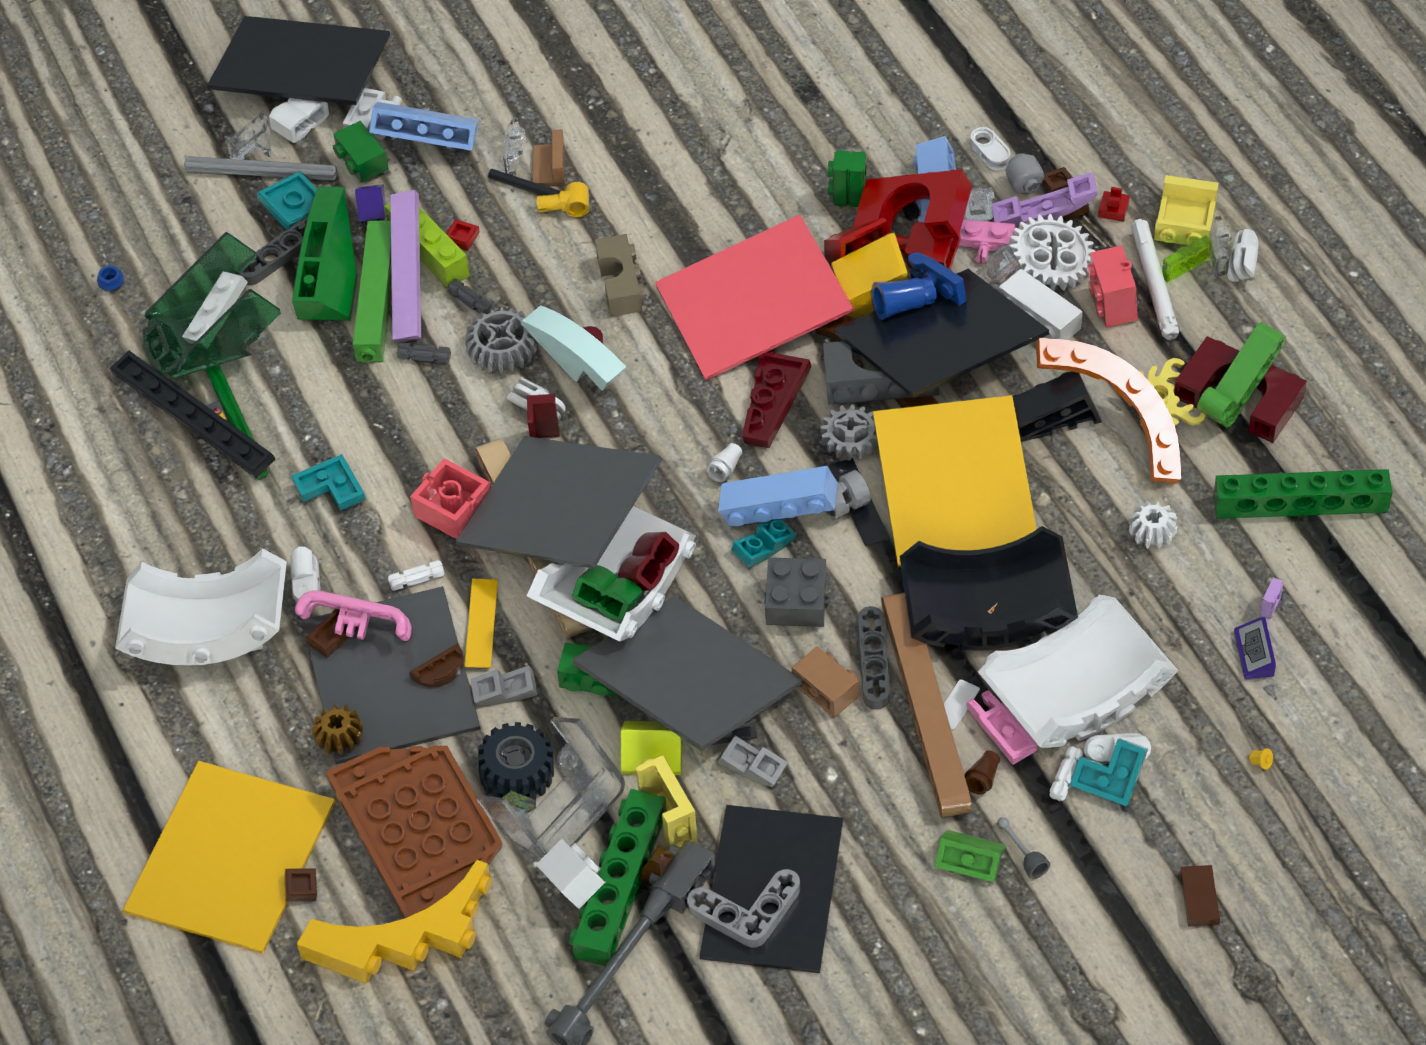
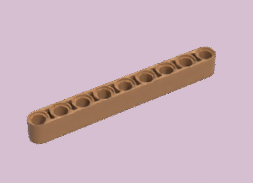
M905 592L881 597V604L940 816L945 818L971 813L970 793L927 645L911 637Z

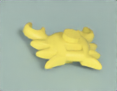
M1178 358L1169 359L1164 364L1161 374L1157 377L1155 376L1157 366H1152L1147 380L1162 398L1174 426L1179 424V421L1174 417L1189 425H1199L1204 422L1206 418L1204 413H1201L1199 417L1190 416L1189 413L1193 411L1192 404L1181 408L1177 407L1180 398L1175 396L1173 392L1174 385L1167 382L1178 378L1180 373L1172 371L1171 368L1184 367V361Z

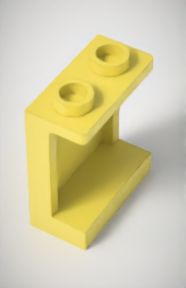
M1165 175L1163 195L1155 225L1154 240L1207 248L1219 183Z
M662 755L655 759L645 760L635 768L637 786L639 791L666 798L667 812L662 814L667 849L669 850L674 844L681 847L685 841L697 843L695 810Z

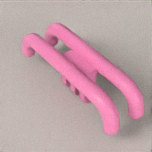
M315 590L304 593L295 605V613L303 620L308 619L312 610L317 606L339 609L340 612L335 627V634L342 635L344 626L347 624V637H353L356 627H359L357 639L364 640L371 616L396 622L395 633L402 641H408L411 637L412 626L409 618L400 609L393 606Z

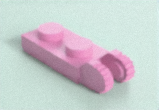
M989 690L982 693L983 702L989 711L985 712L974 699L966 703L973 718L978 721V724L1012 765L1037 751L1038 745L1004 703H1000Z

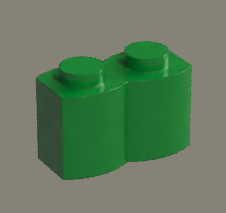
M596 565L594 569L588 568L577 579L572 596L579 603L587 607L598 608L603 615L612 620L623 621L626 612L638 606L643 590L636 583L625 578H617L609 569Z

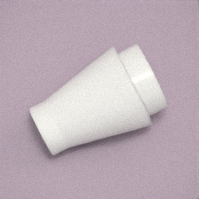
M728 444L725 449L708 461L706 469L708 476L716 482L729 480L742 455V449L737 444Z

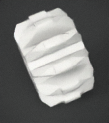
M1148 501L1145 502L1144 507L1137 505L1134 513H1131L1129 517L1130 536L1135 537L1136 544L1144 542L1147 549L1151 545H1155L1158 549H1160L1162 543L1169 545L1172 537L1177 533L1176 513L1171 512L1170 505L1161 507L1159 501L1155 505H1151Z

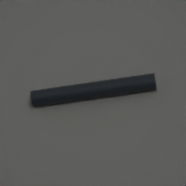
M490 169L488 173L489 179L541 196L560 194V190L495 169Z

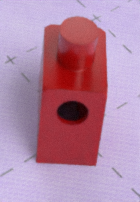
M917 222L913 224L909 237L897 235L896 239L900 251L905 254L907 265L910 269L913 267L908 264V255L919 252L922 255L931 257L951 270L961 236L959 234L957 238L934 240L924 222Z

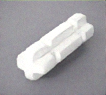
M440 560L429 562V566L422 564L403 570V574H399V572L390 574L388 582L390 588L396 591L402 589L405 584L409 587L428 581L431 576H433V579L444 575V568Z
M1073 746L1067 749L1065 759L1062 760L1056 774L1055 782H1053L1050 788L1049 795L1052 799L1058 801L1065 800L1079 757L1083 755L1081 749Z

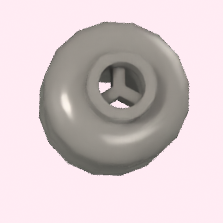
M1023 153L1015 155L1009 160L1005 171L1013 189L1019 193H1033L1037 191L1044 180V172L1038 160L1033 155Z

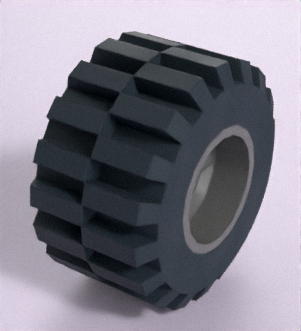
M515 722V726H509L508 723L502 724V729L496 727L492 729L491 736L485 735L482 739L483 744H480L478 749V766L481 785H484V790L488 795L493 793V799L499 801L509 793L514 792L535 801L537 793L540 796L546 793V786L550 788L552 777H554V761L551 742L548 737H544L543 731L540 729L534 731L533 725L528 723L524 727L521 726V722Z

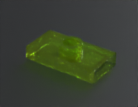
M1205 235L1190 245L1179 248L1174 254L1163 259L1162 273L1164 280L1167 283L1208 261L1210 259L1212 240Z

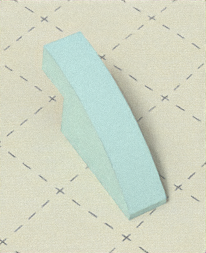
M540 305L520 323L575 382H578L587 374L603 391L626 368L593 335L572 320L549 308Z

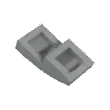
M529 665L503 675L497 669L471 678L474 702L477 706L509 703L537 695L534 672Z
M734 736L718 763L733 772L769 787L774 786L788 764L787 761L765 747H762L759 751L737 736Z

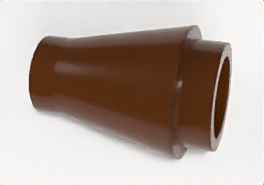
M990 750L985 751L983 756L966 771L965 779L969 791L982 795L992 789L997 767L1000 763V757L997 753Z

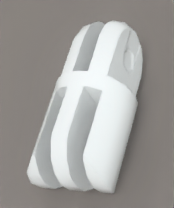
M1251 229L1240 230L1234 236L1227 273L1228 279L1232 282H1238L1239 279L1245 280L1255 275L1259 244L1255 232Z
M521 377L519 379L520 384L517 383L513 387V392L507 395V400L527 410V396L549 394V391ZM555 397L559 420L561 418L560 414L565 413V405Z
M298 547L291 554L292 596L296 603L306 592L312 590L321 591L318 559L306 547Z
M1139 733L1095 735L1086 741L1084 754L1088 759L1101 764H1109L1117 739L1121 738L1148 748L1145 757L1147 759L1151 753V745L1149 740Z

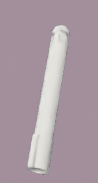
M1138 219L1132 224L1131 229L1159 327L1162 330L1161 334L1165 339L1173 340L1179 334L1176 317L1149 224L1145 220Z

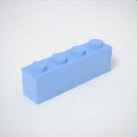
M376 102L372 108L369 133L472 151L476 144L479 119Z
M946 136L916 145L917 156H914L913 160L918 174L956 170L954 151ZM929 199L917 200L922 214L918 216L919 222H924L930 202Z
M822 466L722 483L718 511L728 526L732 527L835 510L837 481L829 468Z

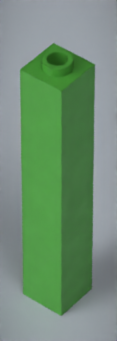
M368 221L353 338L356 362H383L392 290L391 221Z

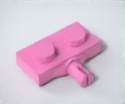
M963 219L959 246L972 247L978 250L975 260L981 263L982 259V264L987 261L989 251H1008L1009 240L1016 225Z

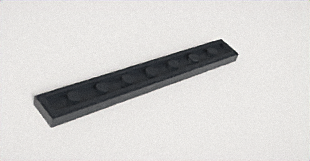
M130 350L110 367L111 372L253 477L257 478L276 460L271 452Z

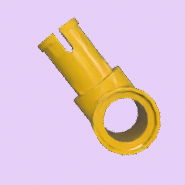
M573 182L566 186L565 191H560V194L537 196L538 211L542 213L562 210V212H567L572 217H583L589 212V189L584 183Z

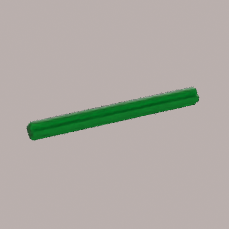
M211 354L208 357H204L202 359L204 369L229 423L254 440L216 356ZM267 468L255 479L266 477L268 475Z

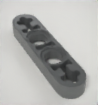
M308 216L239 264L238 274L243 276L248 282L246 285H255L300 254ZM289 240L298 241V243L292 247H288L285 245V243ZM271 254L278 256L273 261L264 260L266 256Z
M869 606L863 608L858 614L863 700L866 706L878 710L886 707L890 700L884 614L879 608ZM868 618H874V630L869 631ZM873 640L879 642L881 646L876 650H869L865 647V644ZM871 665H878L883 670L881 673L874 675L868 673L867 668ZM879 684L880 697L874 698L873 685Z

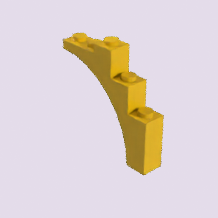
M476 860L465 878L448 895L429 908L405 919L382 925L359 927L333 925L310 919L297 942L301 959L367 984L372 974L375 975L379 971L382 959L414 971L419 961L423 962L425 960L429 946L462 958L466 948L470 949L476 938L472 919L478 911V902L483 894L488 893L492 884L488 864Z

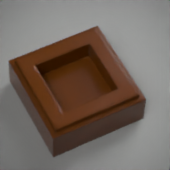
M316 868L285 869V901H316Z

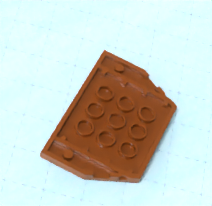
M447 745L429 748L410 746V749H390V746L378 747L325 772L330 786L404 919L429 908L448 895L465 878L476 860L489 865L502 848V840Z

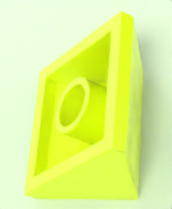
M624 721L621 728V774L636 775L635 768L641 765L642 762L663 755L673 774L681 775L683 738L658 721Z

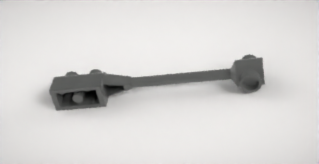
M685 841L681 847L675 844L670 847L668 851L674 853V857L662 876L660 877L654 873L650 875L649 884L653 886L650 889V895L642 910L639 921L577 1006L565 1005L561 1012L553 1009L548 1014L545 1026L549 1028L546 1032L557 1045H587L589 1043L594 1027L590 1025L587 1012L650 925L659 920L670 908L681 914L684 913L688 907V894L693 889L702 887L715 869L714 852L692 841Z

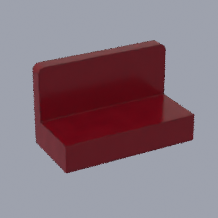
M555 394L527 396V421L530 437H560Z

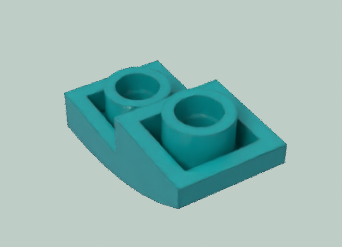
M782 519L770 520L759 524L755 534L734 541L731 550L750 568L785 548L796 538L797 534Z

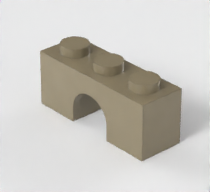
M627 234L595 239L601 277L617 275L613 278L604 279L610 317L641 312V300H646L644 285L638 284L637 281L641 279L639 264L633 263V260H636L634 244H629Z

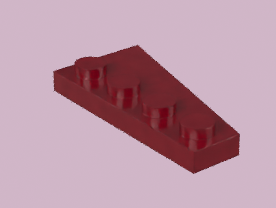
M773 352L759 355V366L755 372V385L750 395L751 404L747 410L742 434L745 444L770 448L812 367L809 359Z

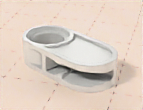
M980 127L973 130L970 145L974 153L991 170L1001 171L1006 169L1011 155L1007 145L989 128ZM979 138H987L989 142L981 144L978 143L976 140Z

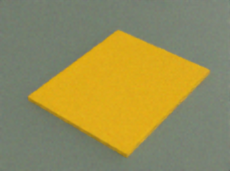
M1012 395L873 411L898 568L901 567L900 555L918 541L944 549L979 550L1016 541L1037 529Z
M198 761L123 908V912L264 954L288 901H285V869L305 868L333 809L335 799Z

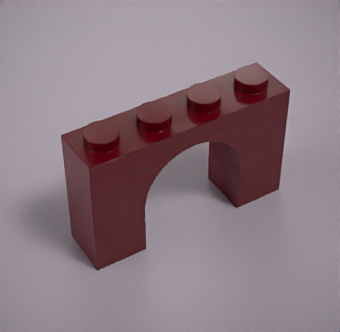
M1207 336L1175 380V396L1179 397L1181 402L1188 405L1192 404L1194 408H1197L1202 394L1207 388H1214L1219 384L1238 355L1239 350ZM1272 364L1257 386L1263 397L1250 415L1248 432L1274 443L1304 399L1307 380Z

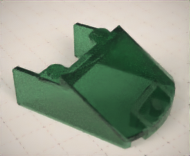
M225 232L145 313V318L149 320L148 327L143 329L145 352L154 367L170 377H182L252 355L249 345L256 341L260 334L281 314L278 307L252 289H248L194 344L187 343L182 336L222 272L240 275L257 257L254 250L230 233Z

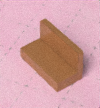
M563 129L552 130V144L533 146V182L545 186H565Z

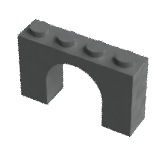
M844 341L823 343L828 405L911 397L881 371H870L857 366L852 359L851 347ZM939 386L916 397L939 395Z

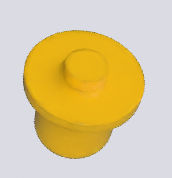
M1268 748L1262 751L1253 750L1249 755V761L1251 764L1258 765L1262 769L1267 770L1273 763V753Z

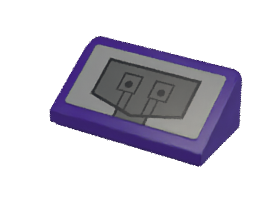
M1257 618L1234 628L1244 679L1273 677L1276 662L1266 618Z

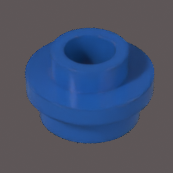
M115 266L103 267L97 276L98 286L105 291L116 290L124 282L123 273Z

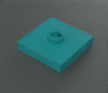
M299 171L257 192V199L287 230L303 218L309 216L317 189Z

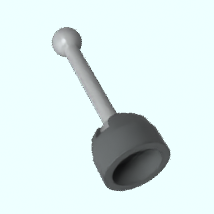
M1005 817L999 818L997 826L1007 832L1025 855L1023 865L1026 873L1032 879L1043 876L1050 868L1048 859L1040 852H1029L1010 828L1009 820Z

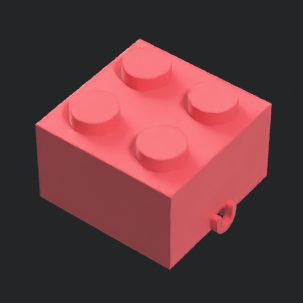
M1120 245L1090 252L1091 264L1087 265L1090 279L1088 287L1091 297H1096L1097 300L1095 302V309L1098 318L1103 317L1106 328L1137 321L1136 285L1130 270L1132 263L1127 260L1123 246Z
M444 458L431 473L424 474L422 484L410 496L414 517L457 539L491 488L490 482Z

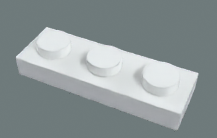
M222 272L182 336L187 343L204 348L209 346L248 283L243 276Z

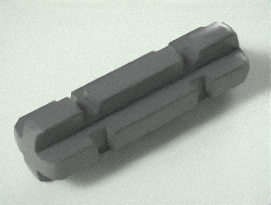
M454 279L448 284L450 294L455 297L459 296L458 299L473 310L477 309L476 312L479 314L484 313L487 315L490 309L493 310L490 301L482 298L483 296L470 287L464 286V283L460 280Z
M401 342L397 349L398 358L410 359V357H413L412 360L435 362V359H437L440 363H449L451 357L450 348L439 346V349H436V346L413 344L411 346L410 343Z

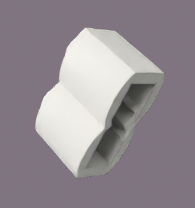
M289 98L287 102L276 106L269 115L271 129L293 143L298 142L308 134L311 128L317 127L328 117V103Z

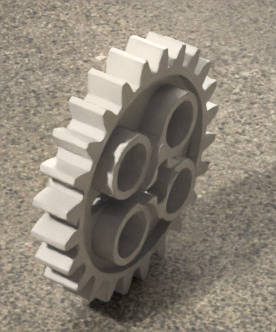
M1049 214L1047 220L1038 215L1036 221L1028 217L1027 223L1021 221L1019 227L1014 229L1009 240L1007 254L1011 255L1009 262L1016 264L1015 272L1023 269L1045 286L1046 284L1050 285L1051 290L1054 291L1056 285H1059L1065 291L1067 284L1075 288L1077 281L1083 283L1085 276L1089 277L1087 265L1091 264L1090 252H1095L1092 249L1094 242L1087 241L1088 233L1080 234L1081 226L1071 227L1072 220L1063 223L1062 216L1056 221L1053 220L1051 214ZM1050 235L1052 236V239H1053L1052 247L1049 246V245H1050V242H1051V237H1050ZM1052 258H1054L1053 263H1052V268H1053V270L1051 269V264H1050Z

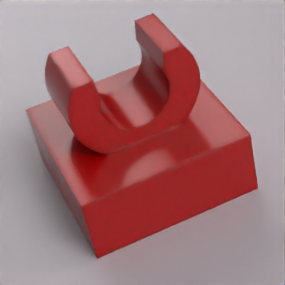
M1111 187V192L1104 191L1098 217L1124 222L1130 202V195L1122 194V188Z

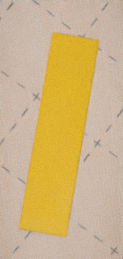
M472 579L465 667L491 668L498 579Z

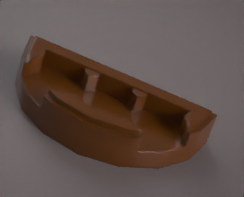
M459 643L409 672L410 678L417 684L426 687H440L452 682L459 676L463 668V652Z

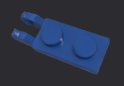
M915 252L908 255V264L913 267L910 270L912 278L930 277L936 290L946 299L952 300L959 306L967 301L962 277L931 257L922 255V253Z

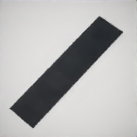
M853 458L829 464L837 482H839V477L853 470L859 472ZM872 499L870 503L854 510L850 507V513L865 546L890 539Z

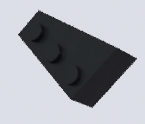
M1065 372L1046 383L1038 384L1026 392L1012 396L1021 442L1052 435L1053 429L1066 426L1068 430L1077 429V424L1092 420L1094 424L1102 423L1092 397L1080 373Z

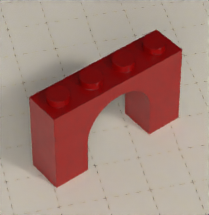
M962 169L866 179L853 227L885 218L887 220L888 235L890 234L895 216L904 206L916 200L929 199L930 202L924 225L934 240L957 238L961 231L972 184Z

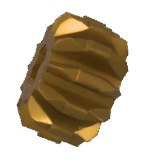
M334 704L332 710L328 711L322 708V716L315 717V726L312 729L313 737L316 739L317 746L320 749L325 748L329 755L337 750L342 756L343 749L348 748L353 751L354 743H361V733L364 728L356 710L350 711L347 705L338 709Z

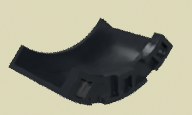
M1043 526L1023 538L993 548L951 550L918 541L900 555L911 637L923 643L943 648L946 644L960 645L961 650L1005 648L1030 642V636L1044 631L1049 635L1078 618L1063 536ZM994 605H996V607H995L994 611L992 612V614H990L989 612H987V611H989Z

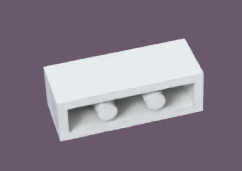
M1023 269L1017 271L999 286L1001 294L1049 329V335L1043 338L1069 340L1081 329L1082 311Z

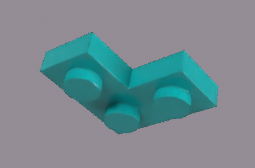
M342 454L291 475L292 483L303 502L328 491L340 511L366 500L364 491Z
M1119 738L1117 739L1109 766L1081 756L1079 757L1070 786L1127 807L1130 804L1148 748Z

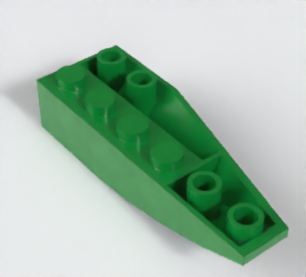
M318 186L303 236L292 303L298 320L351 321L357 271L344 187Z

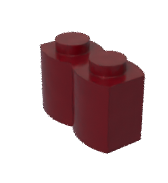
M647 532L643 534L635 543L632 556L622 563L617 578L628 579L636 583L643 591L652 590L661 581L665 567L675 559L679 550V543L667 532Z

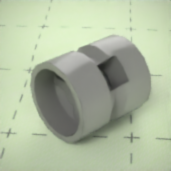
M853 470L839 477L835 510L826 511L832 519L849 513L850 507L855 510L870 503L869 489L858 471Z

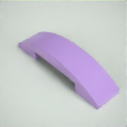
M1090 172L1068 179L1069 187L1019 202L1017 196L993 203L991 205L994 222L1010 223L1019 227L1021 221L1027 223L1028 217L1036 221L1038 215H1041L1044 220H1047L1049 214H1051L1053 220L1060 216L1063 217L1089 203L1098 195L1094 173Z

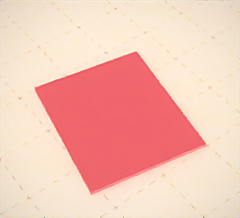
M797 215L655 282L705 380L854 311L853 306L801 215Z

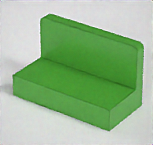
M946 830L940 838L934 867L995 882L1000 858L1005 851L1006 845Z

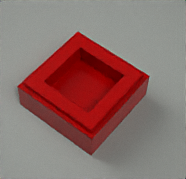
M455 219L446 234L460 249L468 251L480 231L479 226Z

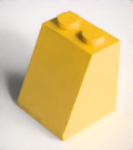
M895 233L888 234L831 263V269L854 308V311L847 315L854 319L875 311L871 294L874 282L908 280V272Z

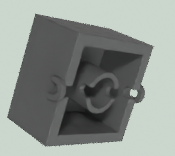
M768 557L764 599L766 625L824 627L825 606H828L829 593H826V559Z

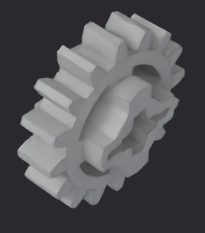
M851 404L850 409L846 410L841 405L840 412L837 413L831 410L830 418H823V425L820 427L822 445H827L828 453L836 451V458H840L844 454L847 455V460H851L852 455L862 459L863 452L871 455L872 447L878 448L873 411L866 414L864 406L859 410H855L854 404Z

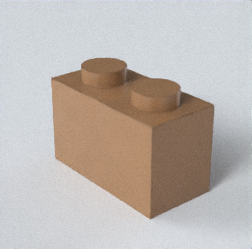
M818 646L792 667V672L803 679V684L798 688L834 718L859 697V679L856 674L849 669H844L838 664L836 658L831 653H825Z

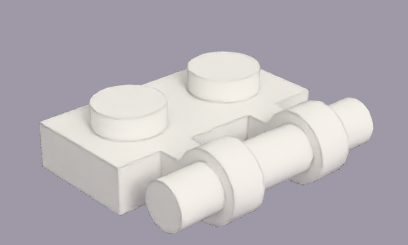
M364 88L357 105L351 106L343 122V128L361 120L369 131L372 108L376 102L401 106L402 99L394 96L391 101L386 100L385 92ZM375 134V137L380 140L385 138L384 135Z

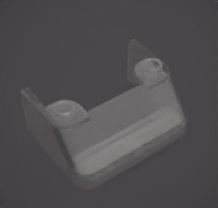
M554 717L551 720L552 724L567 742L557 756L558 768L565 777L529 816L522 809L512 807L506 798L480 795L476 799L506 837L540 860L561 839L570 847L574 843L577 844L624 791V777L581 719Z

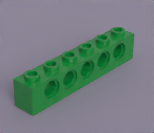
M1389 469L1216 475L1213 499L1216 519L1388 513L1393 491Z
M630 789L627 799H622L618 812L620 816L618 824L612 825L609 833L610 845L608 850L604 849L599 860L601 870L598 875L605 883L581 907L579 914L580 924L578 928H573L570 935L569 945L573 947L575 959L606 966L615 954L641 885L643 867L652 855L663 825L662 814L667 812L665 797ZM637 823H638V824H642L641 826H638V827H633V826H632L633 824H637ZM624 849H632L630 852H622ZM617 874L623 875V876L620 877V878H613V877H612V876L617 875ZM606 900H612V901H613V902L610 903V904H603V903H602V902H604V901H606ZM597 926L604 927L601 930H592L594 927Z

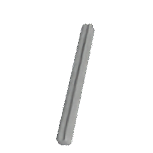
M187 156L184 162L187 172L287 178L300 171L307 179L334 181L337 177L335 165Z

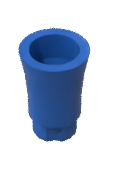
M930 277L892 282H874L871 294L875 312L883 320L895 314L934 303L936 288L933 280Z

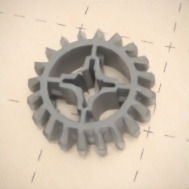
M501 307L500 311L496 312L490 309L489 314L481 313L480 319H473L472 325L467 326V334L465 335L466 351L469 357H471L473 364H478L481 370L488 368L491 374L495 370H499L503 374L504 370L509 369L513 373L515 367L523 369L524 362H531L532 355H536L538 342L520 324L526 318L523 311L516 313L513 307L509 311H505L503 307ZM517 335L522 337L520 341L516 339ZM484 340L488 342L486 346L482 344Z

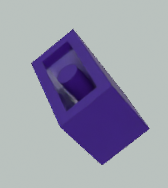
M384 184L357 187L355 189L359 221H365V225H367L368 221H381V219L386 218Z

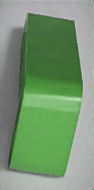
M1260 322L1250 334L1216 389L1209 387L1202 394L1197 408L1210 419L1225 428H1229L1235 422L1285 344L1286 336L1267 324Z

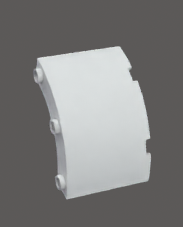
M632 507L597 565L609 569L618 576L622 563L632 556L635 543L647 532H667L679 543V550L672 563L665 567L659 584L650 591L642 592L638 606L626 612L623 621L612 620L603 615L598 608L587 607L579 603L572 596L577 579L588 569L587 567L564 563L555 564L552 562L545 568L538 569L527 597L615 640L623 641L627 638H632L654 610L659 611L662 607L665 593L685 558L689 559L695 550L696 543L693 541L696 535L640 508Z
M262 548L251 559L236 566L235 571L223 575L220 572L195 575V578L177 577L178 573L161 570L141 562L126 580L115 649L130 656L156 663L191 666L234 659L258 648L279 631L287 561Z
M1099 594L1089 602L1087 608L1078 615L1076 620L1050 636H1045L1038 642L1023 648L1008 651L996 650L986 658L985 664L978 673L1038 746L1052 748L1064 746L1068 739L1074 737L1078 741L1084 740L1119 722L1137 709L1134 706L1136 702L1147 693L1151 697L1155 695L1179 670L1115 597Z

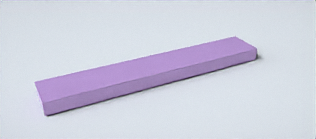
M416 190L390 195L392 337L396 344L421 339L419 193Z

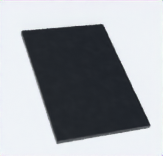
M726 805L711 891L749 911L773 876L780 870L789 869L796 872L800 878V893L766 942L759 947L751 948L705 924L700 959L820 973L843 818ZM788 881V883L786 884L781 883V892L779 894L781 898L782 892L785 889V887H792V882ZM771 902L764 904L761 909L764 913L773 914L779 907ZM723 912L719 915V920L723 923H730L736 918L732 912ZM759 919L758 925L753 931L748 929V935L751 936L753 933L759 934V924L761 923Z

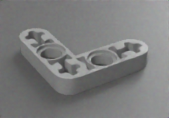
M789 869L778 871L749 911L710 889L698 887L688 894V911L694 918L751 948L759 947L766 942L799 895L800 878L796 872ZM788 881L792 882V887H785V889L782 892L781 898L779 896L781 892V883L786 884L788 883ZM706 900L707 906L701 904L699 907H696V901ZM771 902L779 907L773 914L764 913L761 909L764 904ZM723 912H732L736 918L730 923H723L719 920V915ZM759 919L761 921L759 924V934L753 933L751 936L748 935V929L753 931L758 925Z

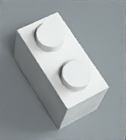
M563 839L536 864L560 892L578 909L605 883L597 874L601 869L576 843L570 847Z

